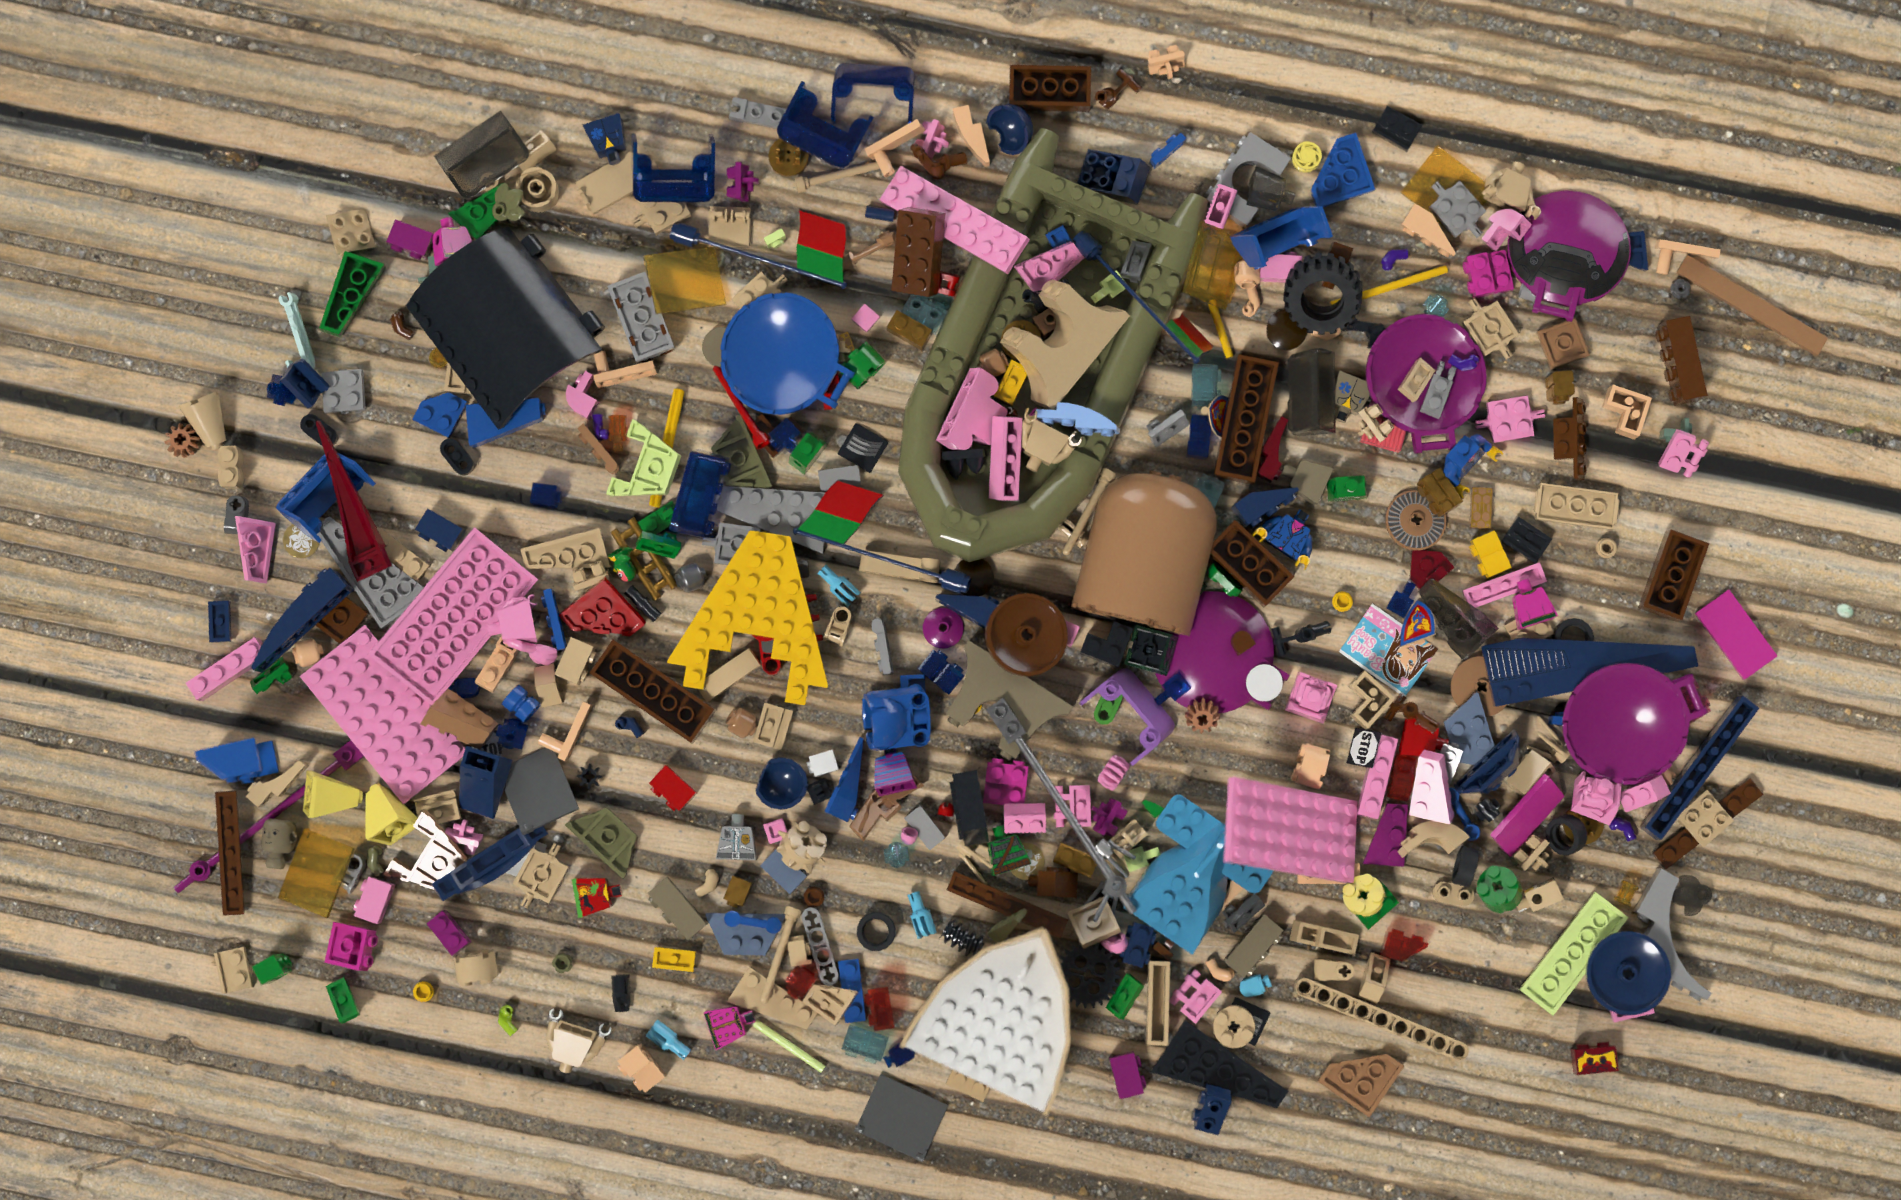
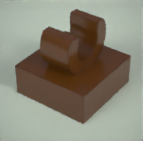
M1167 938L1163 944L1156 941L1152 948L1169 961L1173 956L1169 950L1175 943Z

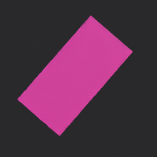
M1730 590L1725 591L1695 613L1742 680L1747 679L1777 657V654Z
M1543 774L1490 836L1504 853L1511 858L1565 796L1548 775Z

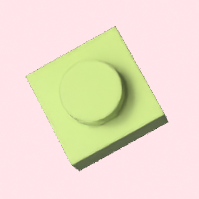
M782 228L764 237L767 247H773L774 249L783 245L784 240H786Z

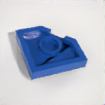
M448 392L421 401L412 420L450 438L468 402Z

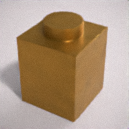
M733 875L723 898L727 900L726 904L737 909L739 905L744 906L753 883Z

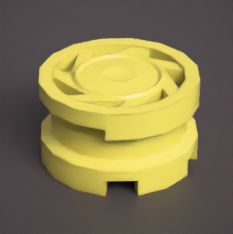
M1310 141L1300 143L1292 155L1294 167L1304 173L1315 170L1322 158L1319 146Z

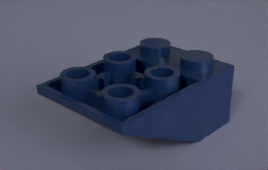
M1088 149L1077 184L1111 199L1138 205L1150 166L1140 158Z
M1297 487L1252 492L1235 503L1231 510L1244 528L1250 526L1252 529L1263 521L1262 517L1264 515L1270 517L1280 509V504L1283 503L1286 506L1295 500L1299 489Z
M466 746L460 765L459 808L495 819L513 760Z

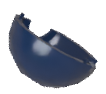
M1004 104L994 107L988 113L986 123L990 130L993 129L999 133L1000 143L998 145L1001 151L1010 155L1020 154L1029 144L1033 135V123L1027 112L1016 105Z
M783 757L770 759L761 772L756 786V794L761 802L770 808L779 810L792 808L806 794L808 786L806 773L792 759Z

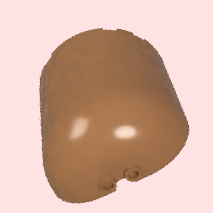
M1151 470L1149 474L1132 473L1121 476L1112 481L1103 490L1098 499L1071 608L1109 618L1112 616L1146 624L1152 628L1190 636L1216 533L1217 520L1214 507L1204 493L1194 486L1182 482L1181 477L1169 475L1168 478L1161 476L1162 473Z

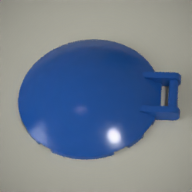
M770 293L757 297L756 300L748 305H744L733 316L722 338L720 348L722 350V362L720 363L724 379H726L732 393L742 403L762 413L773 415L794 413L810 406L817 399L836 409L839 397L850 378L853 379L855 375L853 371L838 363V337L827 314L817 304L797 294ZM837 371H840L843 375L831 397L824 396Z

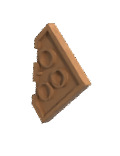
M1388 1054L1330 1063L1317 1081L1370 1118L1404 1068V1065Z

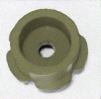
M559 953L553 959L552 965L558 973L569 972L572 968L571 963L573 960L570 955Z

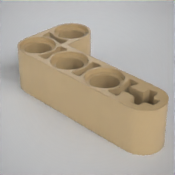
M868 551L939 574L941 561L937 559H919ZM861 554L860 572L938 583V578Z

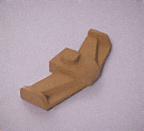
M895 231L881 233L878 235L879 238L876 239L875 244L854 256L851 251L848 252L852 264H856L857 261L877 250L894 245L896 243Z
M914 776L917 784L915 789L881 797L874 790L849 825L852 831L864 842L880 816L889 821L902 808L897 802L898 800L918 788L924 787L918 778Z

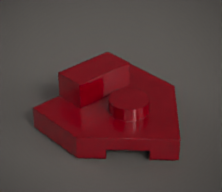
M1411 550L1409 579L1422 594L1433 587L1454 568L1442 552Z

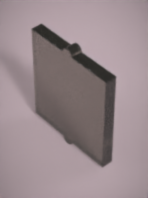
M1574 759L1568 763L1557 764L1561 790L1565 796L1563 800L1573 798L1574 781L1585 771ZM1585 771V772H1586L1585 777H1592V778H1594L1593 775H1591L1590 773H1588L1587 771Z

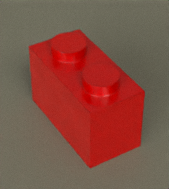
M665 765L649 782L652 786L650 790L656 796L660 797L662 795L667 799L665 804L673 811L676 809L682 811L697 794L668 765Z

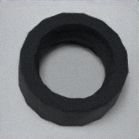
M1577 618L1567 619L1558 624L1552 639L1561 640L1564 629L1569 626H1576L1584 632L1585 641H1594V634L1590 625Z
M1565 814L1549 822L1546 828V839L1554 852L1559 855L1568 856L1580 851L1585 846L1587 831L1579 818L1574 815ZM1560 824H1565L1572 830L1574 835L1573 846H1569L1562 841L1559 835Z
M1461 846L1454 864L1453 884L1470 887L1478 864L1479 851L1477 849Z
M882 912L866 914L857 926L859 942L870 951L886 949L892 944L896 935L893 920ZM874 919L884 921L888 927L886 940L879 944L869 942L864 935L866 924Z

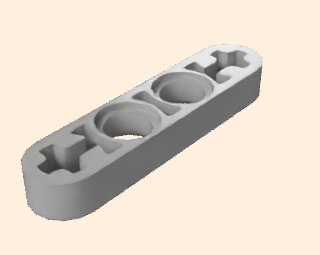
M813 907L807 908L802 913V921L818 974L824 985L831 986L838 981L839 974L820 912ZM808 911L817 914V917L814 918L815 925L820 923L821 927H815L809 931L808 926H812L810 920L805 918L808 915ZM817 930L823 934V940L818 943L814 942L811 938L812 933ZM825 950L828 952L829 960L827 962H820L817 955L820 951ZM832 962L833 967H829V971L834 973L835 977L832 978V982H829L828 979H824L826 975L825 968L821 970L820 966H826Z

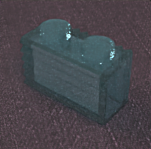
M1192 365L1191 407H1208L1216 396L1221 395V390H1217V382H1221V370L1217 369L1218 365Z
M850 1024L842 1049L846 1050L845 1054L856 1058L858 1054L864 1056L865 1061L876 1064L877 1061H882L889 1037Z

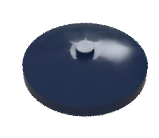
M1621 931L1606 936L1592 949L1586 964V981L1593 997L1606 1009L1622 1015H1638L1653 1009L1665 997L1670 986L1671 967L1665 951L1652 938L1638 932Z

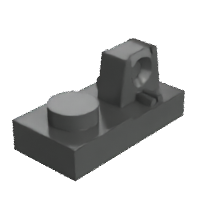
M1132 241L1121 271L1122 278L1130 279L1134 283L1141 281L1153 250L1152 243Z
M1254 893L1243 901L1239 909L1229 905L1222 913L1227 919L1225 922L1235 933L1265 905L1257 894Z

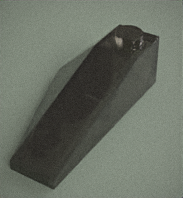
M1433 578L1418 591L1424 603L1431 609L1439 622L1437 624L1439 629L1443 630L1448 638L1447 643L1450 648L1463 661L1467 660L1499 629L1483 612Z

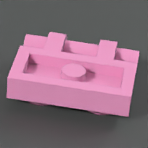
M1676 429L1658 462L1659 467L1676 473L1679 472L1681 467H1685L1683 475L1690 478L1693 472L1697 471L1701 457H1704L1707 453L1706 448L1709 442L1702 439L1699 445L1695 444V435ZM1690 451L1694 452L1691 460L1686 459Z
M1090 785L1069 786V794H1063V786H1055L1063 800H1070V810L1081 827H1090ZM1055 803L1056 813H1054V819H1056V827H1064V819L1066 818Z
M1194 969L1190 975L1187 974L1184 978L1185 981L1178 990L1175 989L1172 992L1173 996L1169 999V1002L1175 1006L1181 1000L1184 1005L1180 1008V1011L1196 1024L1222 991L1206 978L1199 984L1196 980L1201 974ZM1193 986L1196 990L1188 999L1184 994Z

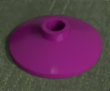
M938 608L931 611L923 622L925 639L929 644L940 649L954 646L963 635L962 619L956 612L948 608ZM945 624L947 630L942 632L939 630V626Z

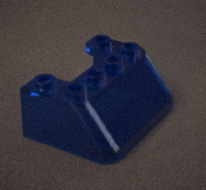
M801 81L777 126L779 138L838 169L849 167L861 152L875 126L874 117L870 116L868 120L863 118L856 119L847 133L812 115L818 103L817 97L813 92L807 90L805 82Z
M695 449L690 452L671 518L670 531L705 538L713 533L715 522L712 521L711 515H715L718 503H715L717 495L720 496L723 489L721 479L730 472L731 463H729V457L701 449Z

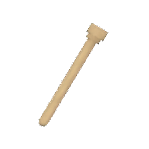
M872 162L811 178L798 176L794 177L798 193L806 192L809 186L880 168L877 162Z
M1102 468L1098 479L1099 484L1062 552L1064 555L1071 553L1101 493L1106 486L1115 480L1116 474L1111 470Z
M789 906L785 908L784 919H786L760 999L763 1004L769 1001L793 924L797 919H800L802 911Z

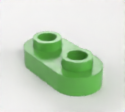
M1122 694L1112 701L1105 700L1102 696L1100 697L1094 710V719L1097 723L1106 725L1112 722L1123 699ZM1106 711L1108 713L1107 718H1101L1100 712Z

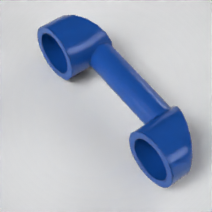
M1451 787L1449 788L1451 804L1464 825L1463 831L1469 836L1468 840H1476L1480 835V828L1477 824L1470 821L1459 801L1460 794L1455 788Z
M734 910L728 911L724 916V921L729 927H736L739 924L766 928L772 934L779 932L782 927V923L777 917H770L767 920L740 916Z

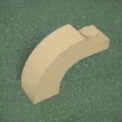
M1426 821L1416 825L1407 833L1409 837L1400 843L1402 847L1397 852L1403 858L1421 844L1434 843L1450 854L1462 845L1469 836L1462 829L1451 823Z

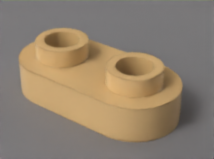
M1439 882L1432 889V895L1438 902L1467 906L1474 900V892L1470 887ZM1443 888L1447 890L1445 896L1440 894V890ZM1462 892L1467 893V898L1465 900L1461 898Z

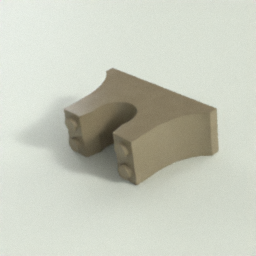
M968 640L964 646L967 657L965 681L958 696L947 711L946 716L949 717L948 722L957 728L959 725L964 727L974 717L975 711L979 706L988 702H998L1004 698L1027 732L1022 736L1024 741L1027 742L1031 735L1047 721L1060 716H1068L1073 706L1028 677L1017 676L1005 671L993 660L990 653ZM1002 735L998 747L1001 750L1000 755L1009 761L1011 758L1016 759L1021 751L1015 741L1008 744Z

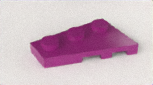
M1385 805L1362 864L1404 867L1405 857L1402 858L1397 851L1402 847L1400 843L1406 839L1408 805Z

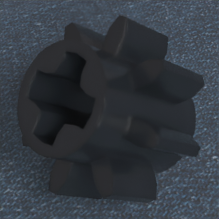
M592 764L588 765V769L580 767L583 771L581 775H577L578 778L582 779L580 786L588 784V789L592 788V784L600 786L597 782L599 778H603L602 775L598 774L600 767H597L595 770L592 769ZM589 771H591V774L595 775V778L591 779V782H589V779L585 778V775H588Z
M1486 797L1475 806L1479 810L1475 814L1481 821L1486 819L1488 822H1491L1501 813L1498 810L1501 805L1495 798L1490 800Z

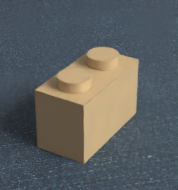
M571 637L554 675L577 685H580L581 682L584 683L588 676L586 669L589 663L592 664L596 658L597 653L594 652L596 648Z
M1531 750L1529 754L1522 758L1516 772L1508 777L1506 782L1511 789L1524 797L1543 774L1551 777L1556 770L1551 762L1534 750Z

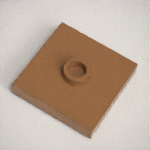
M1576 317L1573 318L1572 322L1564 321L1536 332L1550 370L1590 356Z

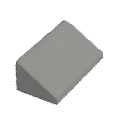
M858 465L818 471L821 492H826L837 481L861 487Z
M918 806L904 818L912 828L917 830L919 838L929 850L945 839V836L921 806Z

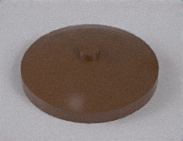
M1024 593L1011 596L995 607L986 624L985 640L991 657L1002 669L1017 676L1030 677L1050 670L1060 661L1067 646L1068 630L1062 613L1051 601L1036 594Z

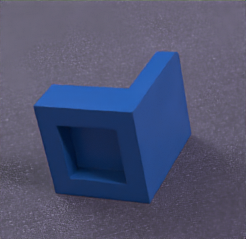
M900 675L901 688L918 684L926 692L925 675Z

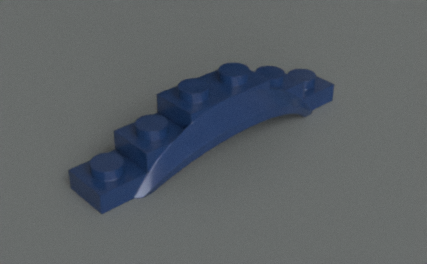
M544 826L526 835H522L520 828H518L431 885L442 902L454 894L466 893L480 888L515 866L529 853L536 842L548 833Z

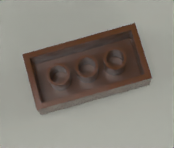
M1010 65L1009 104L1021 107L1025 111L1090 112L1091 66Z
M912 207L898 210L891 291L925 297L938 294L946 213Z
M1686 316L1664 321L1657 327L1655 335L1657 342L1661 344V361L1665 362L1666 370H1664L1666 382H1669L1670 390L1668 391L1669 399L1671 402L1673 401L1674 406L1698 402L1708 396L1691 317Z
M1236 520L1213 542L1210 557L1263 608L1295 577Z
M1672 529L1665 531L1638 608L1675 622L1682 621L1710 543Z

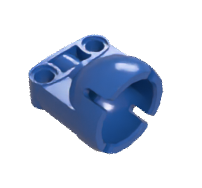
M913 684L904 688L869 691L863 695V728L865 730H872V732H867L865 736L868 747L871 750L880 751L908 746L923 747L928 744L931 731L930 706L928 695L920 685ZM916 694H921L918 699H913ZM918 732H923L921 736L915 737Z

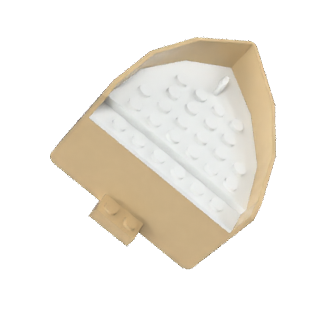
M1038 929L983 949L941 980L911 1020L900 1046L903 1048L907 1047L951 1068L952 1071L946 1085L984 1102L991 1087L1042 1111L1047 1116L1057 1095L1070 1046L1068 987L1048 932L1045 929Z

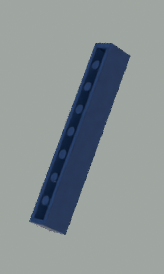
M1744 696L1736 697L1669 787L1671 794L1659 800L1639 828L1655 840L1663 839L1759 710L1758 706Z

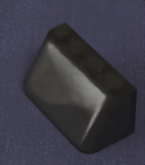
M499 111L434 155V157L460 195L464 198H471L525 162L529 156V151L502 111Z
M1315 348L1292 354L1287 361V368L1289 370L1287 382L1289 390V400L1287 403L1289 409V431L1296 436L1336 433L1335 352L1323 348Z

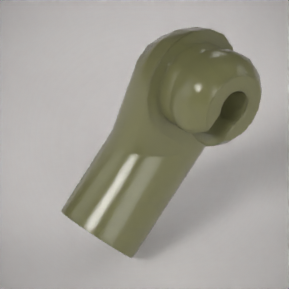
M377 845L368 849L366 864L376 878L385 872L378 863V856L382 854V849Z

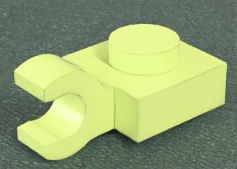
M1111 274L1099 283L1102 289L1092 295L1091 299L1094 303H1097L1106 295L1112 299L1126 288Z
M1140 846L1128 851L1136 856L1135 859L1124 855L1129 872L1149 866L1147 859L1161 854L1158 847L1144 851L1143 847Z

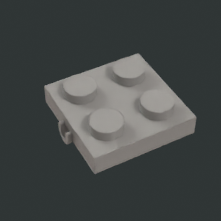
M338 369V371L322 372V378L330 385V388L323 392L324 413L341 412V414H350L349 412L366 410L364 370Z

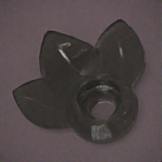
M1681 875L1679 876L1681 887L1674 891L1672 901L1677 905L1684 906L1685 916H1694L1701 911L1703 905L1710 902L1712 891L1708 886L1700 884L1696 877ZM1699 891L1704 892V897L1702 899L1698 897Z

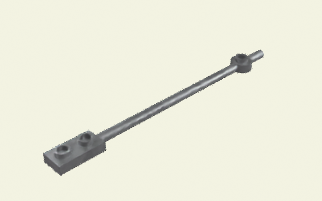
M1002 698L987 708L986 711L1008 744L1016 742L1107 879L1106 891L1113 897H1119L1130 915L1136 912L1137 909L1125 893L1127 890L1126 881L1120 876L1113 875L1022 738L1027 732L1005 699ZM1113 883H1119L1120 889L1117 891L1113 890Z

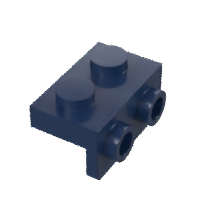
M303 358L290 364L280 379L307 409L313 407L320 394L330 388V385Z

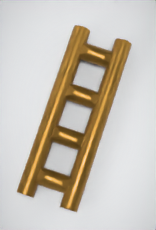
M634 517L628 521L631 527L620 533L617 528L610 532L620 548L629 547L625 540L634 534L639 538L643 531ZM635 548L630 553V561L654 601L661 597L658 591L669 585L671 590L677 587L675 579L659 555L647 552L653 561L642 567L636 557L645 551ZM658 568L664 578L653 585L647 574Z

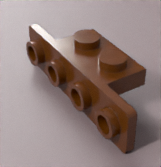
M1573 397V417L1553 419L1554 459H1573L1574 479L1584 480V475L1587 473V466L1584 463V455L1587 452L1586 443L1584 442V434H1586V424L1584 422L1586 404L1583 399Z

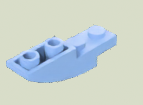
M1057 402V410L1036 409L1038 421L1046 425L1061 423L1063 426H1074L1075 424V428L1082 435L1091 436L1093 433H1101L1102 436L1107 437L1120 434V429L1108 418L1080 405Z

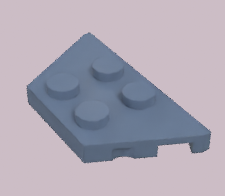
M1475 692L1464 704L1456 709V712L1443 722L1450 745L1451 743H1456L1459 745V749L1463 750L1459 763L1471 765L1478 763L1495 747L1479 693Z
M706 913V918L724 955H766L777 934L769 933L766 928L741 924L736 927H729L724 921L726 913ZM739 913L740 916L763 920L777 917L781 923L785 918V914Z

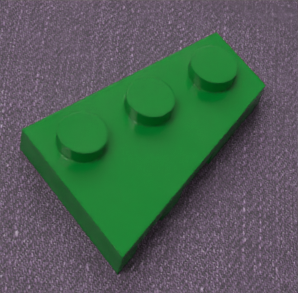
M500 185L482 194L481 197L472 202L469 201L461 208L449 212L448 215L461 227H466L473 238L478 239L482 237L498 222L493 216L492 209L496 203L495 193Z

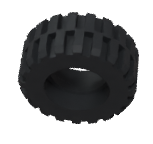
M1316 253L1315 257L1308 255L1304 257L1303 263L1298 261L1294 265V269H1290L1283 296L1285 311L1289 313V318L1292 322L1297 321V327L1300 329L1305 327L1307 332L1312 334L1313 331L1319 332L1318 335H1325V332H1330V334L1337 333L1338 328L1344 330L1347 328V323L1351 324L1356 319V315L1359 314L1361 309L1363 285L1362 281H1360V274L1357 270L1354 271V265L1351 262L1346 264L1345 258L1341 256L1335 258L1332 253H1328L1327 256H1322V253ZM1326 281L1336 285L1341 290L1343 296L1333 305L1317 306L1307 300L1304 290L1312 283Z

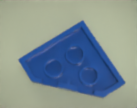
M1356 133L1336 139L1310 190L1315 206H1323L1324 208L1375 191Z

